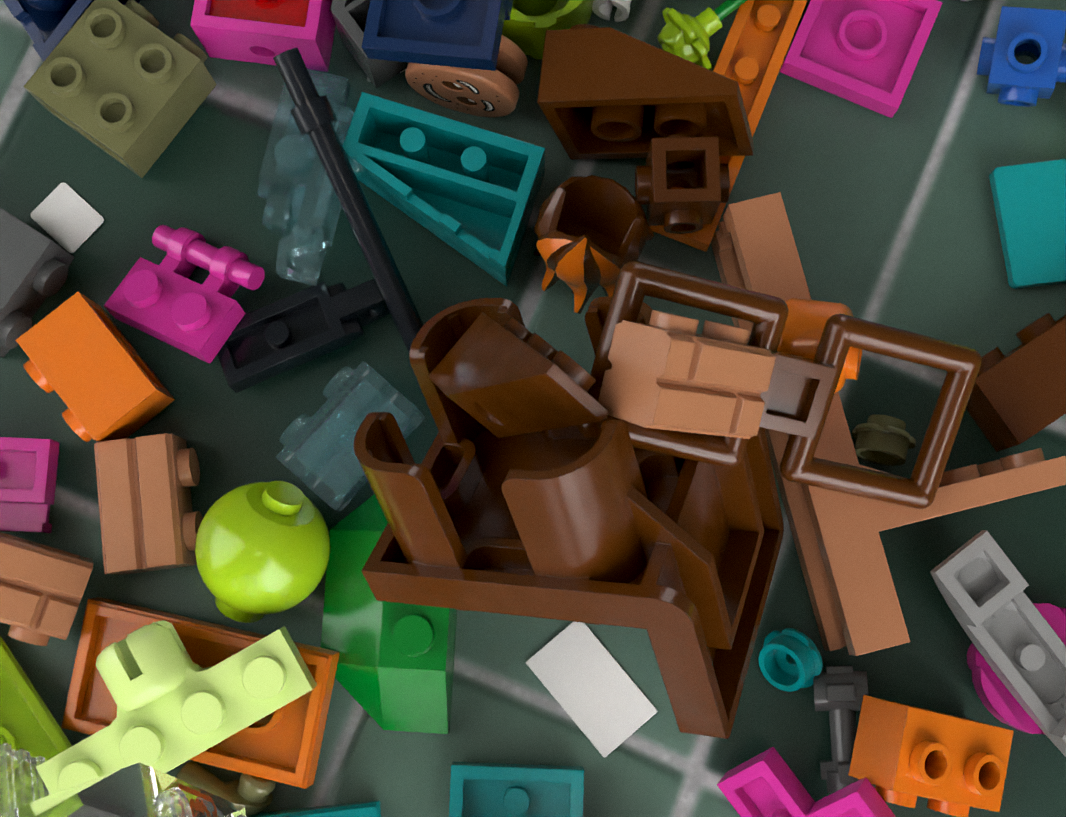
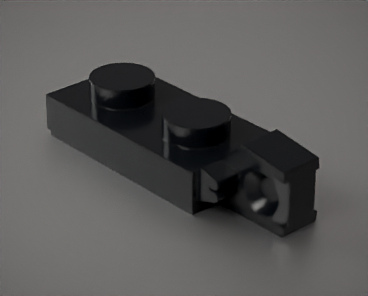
M371 279L346 290L343 283L327 286L325 281L248 313L244 315L217 354L228 386L235 393L347 346L351 344L352 340H356L364 335L361 326H366L390 314V311L375 279Z

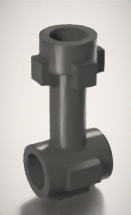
M852 665L826 666V671H822L813 678L815 711H829L832 759L820 761L821 780H826L827 793L829 794L860 780L849 776L848 773L857 732L856 711H861L863 696H869L867 671H853Z

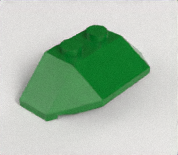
M374 494L330 529V555L326 571L320 648L340 652L335 679L383 730L449 734L458 610L376 600L361 571L388 524Z

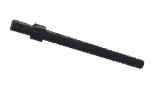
M298 48L287 50L273 59L295 104V108L290 112L301 135H309L409 352L412 341L424 324L333 127L337 117L327 95L319 96Z

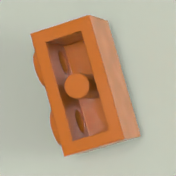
M76 292L15 340L30 358L23 364L26 372L45 392L50 394L54 390L68 407L62 412L64 420L85 442H89L91 439L102 442L128 438L175 400L101 306L80 292Z
M864 695L848 775L857 779L866 777L871 784L875 785L876 791L885 802L904 807L915 808L917 796L928 798L927 808L956 817H969L970 807L1000 812L1014 731L963 717Z

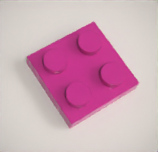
M810 0L779 72L892 118L899 109L943 2L938 0Z

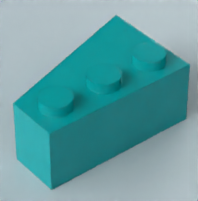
M362 92L343 143V149L357 179L507 287L545 174V148Z

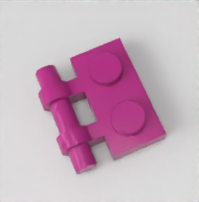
M160 225L153 233L152 243L156 248L166 252L165 258L157 265L140 257L104 304V307L115 319L210 364L246 314L238 302L231 297L240 285L250 290L258 289L265 277L264 269L249 262L248 256L244 252L230 246H223L220 249L206 243L202 234L187 227L174 229L167 225ZM197 266L210 273L202 285L188 279Z

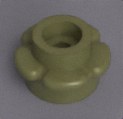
M887 415L868 416L867 423L858 424L852 430V436L856 438L854 448L857 457L881 465L899 466L905 464L908 449L916 446V439L905 431L906 423L904 421Z

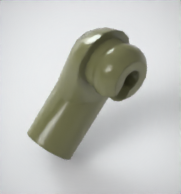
M196 761L187 763L178 772L173 783L176 790L180 783L210 796L216 805L218 817H246L260 814L273 801L272 792L276 785V781L241 773L239 780L222 782ZM181 790L180 793L189 800L192 798L195 803L196 798H198L200 803L202 800L207 810H209L211 817H213L212 811H214V806L210 801Z

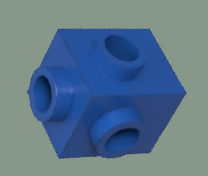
M1002 6L996 38L983 37L977 75L989 76L986 93L999 94L998 103L1033 107L1037 105L1038 98L1050 99L1056 82L1066 83V43H1063L1066 30V11ZM1026 55L1031 57L1034 62L1022 64L1016 58Z

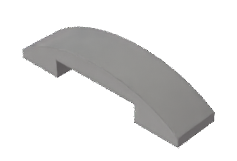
M981 530L932 569L930 573L952 613L982 657L1026 713L1066 757V646L1023 590L1029 584L987 530Z

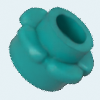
M785 628L782 632L774 630L765 637L758 661L760 670L767 681L774 687L787 692L812 686L814 676H818L823 669L822 657L814 642L804 633L793 628Z

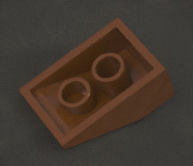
M577 24L569 29L546 30L537 102L570 160L647 158L652 138H665L676 134H689L696 137L718 136L719 156H753L754 142L737 81L611 27L599 28L590 24Z

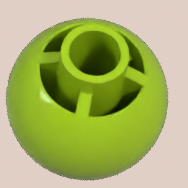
M285 481L249 483L224 494L209 508L202 519L195 544L198 571L204 584L216 597L215 604L218 610L226 617L242 623L257 622L267 614L285 611L305 600L322 580L330 555L329 532L319 509L298 487Z

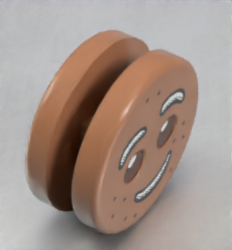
M502 35L496 71L408 62L405 78L417 93L445 108L480 117H502L509 115L516 108L520 94L517 84L521 83L525 77L528 59L517 44Z

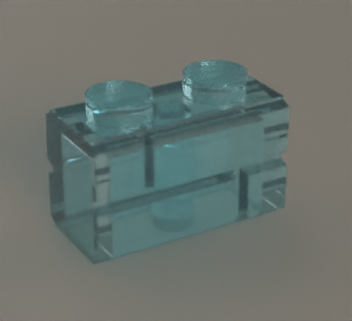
M364 361L355 370H352L349 366L342 368L329 381L323 391V395L328 400L312 417L303 413L285 429L279 440L285 447L276 456L286 468L303 481L325 503L339 512H342L368 483L354 452L356 432L367 414L370 412H389L393 414L405 440L425 419L422 412Z

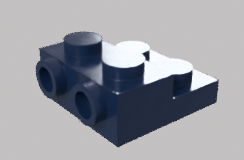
M370 0L362 49L368 59L496 71L504 20H510L513 0Z

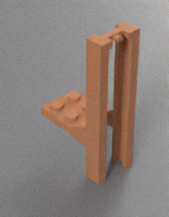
M781 192L729 204L723 215L724 221L719 222V231L715 232L711 240L722 283L775 296L784 301L791 298L812 300ZM732 317L735 327L750 330V337L754 322ZM839 392L834 393L814 457L884 472L859 464ZM764 428L776 479L822 644L826 651H833L847 646L849 655L858 656L910 642L879 535L880 531L1066 485V456L1045 460L1042 448L980 465L974 464L946 471L942 475L933 503L925 509H916L788 481L780 472V463L790 434Z

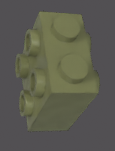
M94 0L23 87L47 111L136 175L143 178L217 84L204 65L208 57L203 50L181 33H177L171 39L157 29L160 23L142 5L134 0H128L125 5L118 0Z

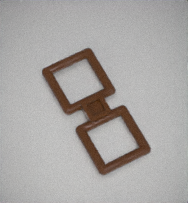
M630 261L622 266L590 373L596 382L587 393L596 401L599 400L604 373L612 368V363L608 360L615 324L621 323L622 320L637 322L645 295L754 322L747 344L771 350V353L776 357L768 391L761 393L760 396L765 405L759 427L790 434L780 463L782 476L791 482L916 509H925L933 503L982 364L981 355L976 349L845 314H835L826 321L813 360L777 351L789 313L787 304L781 298L639 261ZM849 347L947 371L911 478L814 457ZM609 415L604 418L607 420H621ZM603 420L577 425V428L583 436L598 440ZM624 421L634 448L726 468H732L741 463L749 439L644 428Z

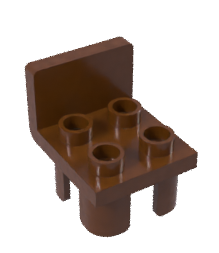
M612 297L595 298L585 314V323L595 355ZM479 298L455 304L433 316L419 330L411 343L409 351L410 364L439 431L422 463L414 462L393 414L389 412L368 413L354 438L355 455L388 521L387 526L361 570L376 600L452 608L463 611L471 610L584 622L595 625L603 624L647 629L680 732L728 739L732 731L784 534V522L765 429L759 427L757 436L751 437L748 441L743 460L739 465L732 468L634 448L627 425L623 420L604 419L600 427L601 434L598 440L583 436L579 432L577 425L498 438L446 396L428 376L482 312L501 326L510 317H513L525 327L519 308L512 301L505 298ZM644 302L642 303L637 323L649 325L653 309Z

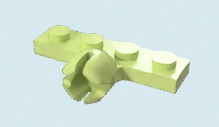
M165 620L153 622L128 634L124 640L110 644L97 656L96 667L117 704V717L107 727L36 766V769L62 817H90L308 693L317 686V683L285 626L220 663L202 668L192 661L172 623Z

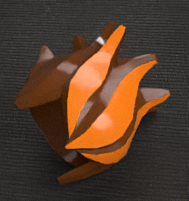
M571 176L557 186L543 202L534 227L538 237L536 243L538 249L533 253L537 256L541 255L546 263L542 290L546 291L561 279L572 289L574 294V312L581 314L587 301L598 286L602 287L606 297L613 296L622 266L630 261H638L646 241L652 240L654 237L653 231L648 225L643 206L637 203L636 197L626 187L613 179L600 176Z

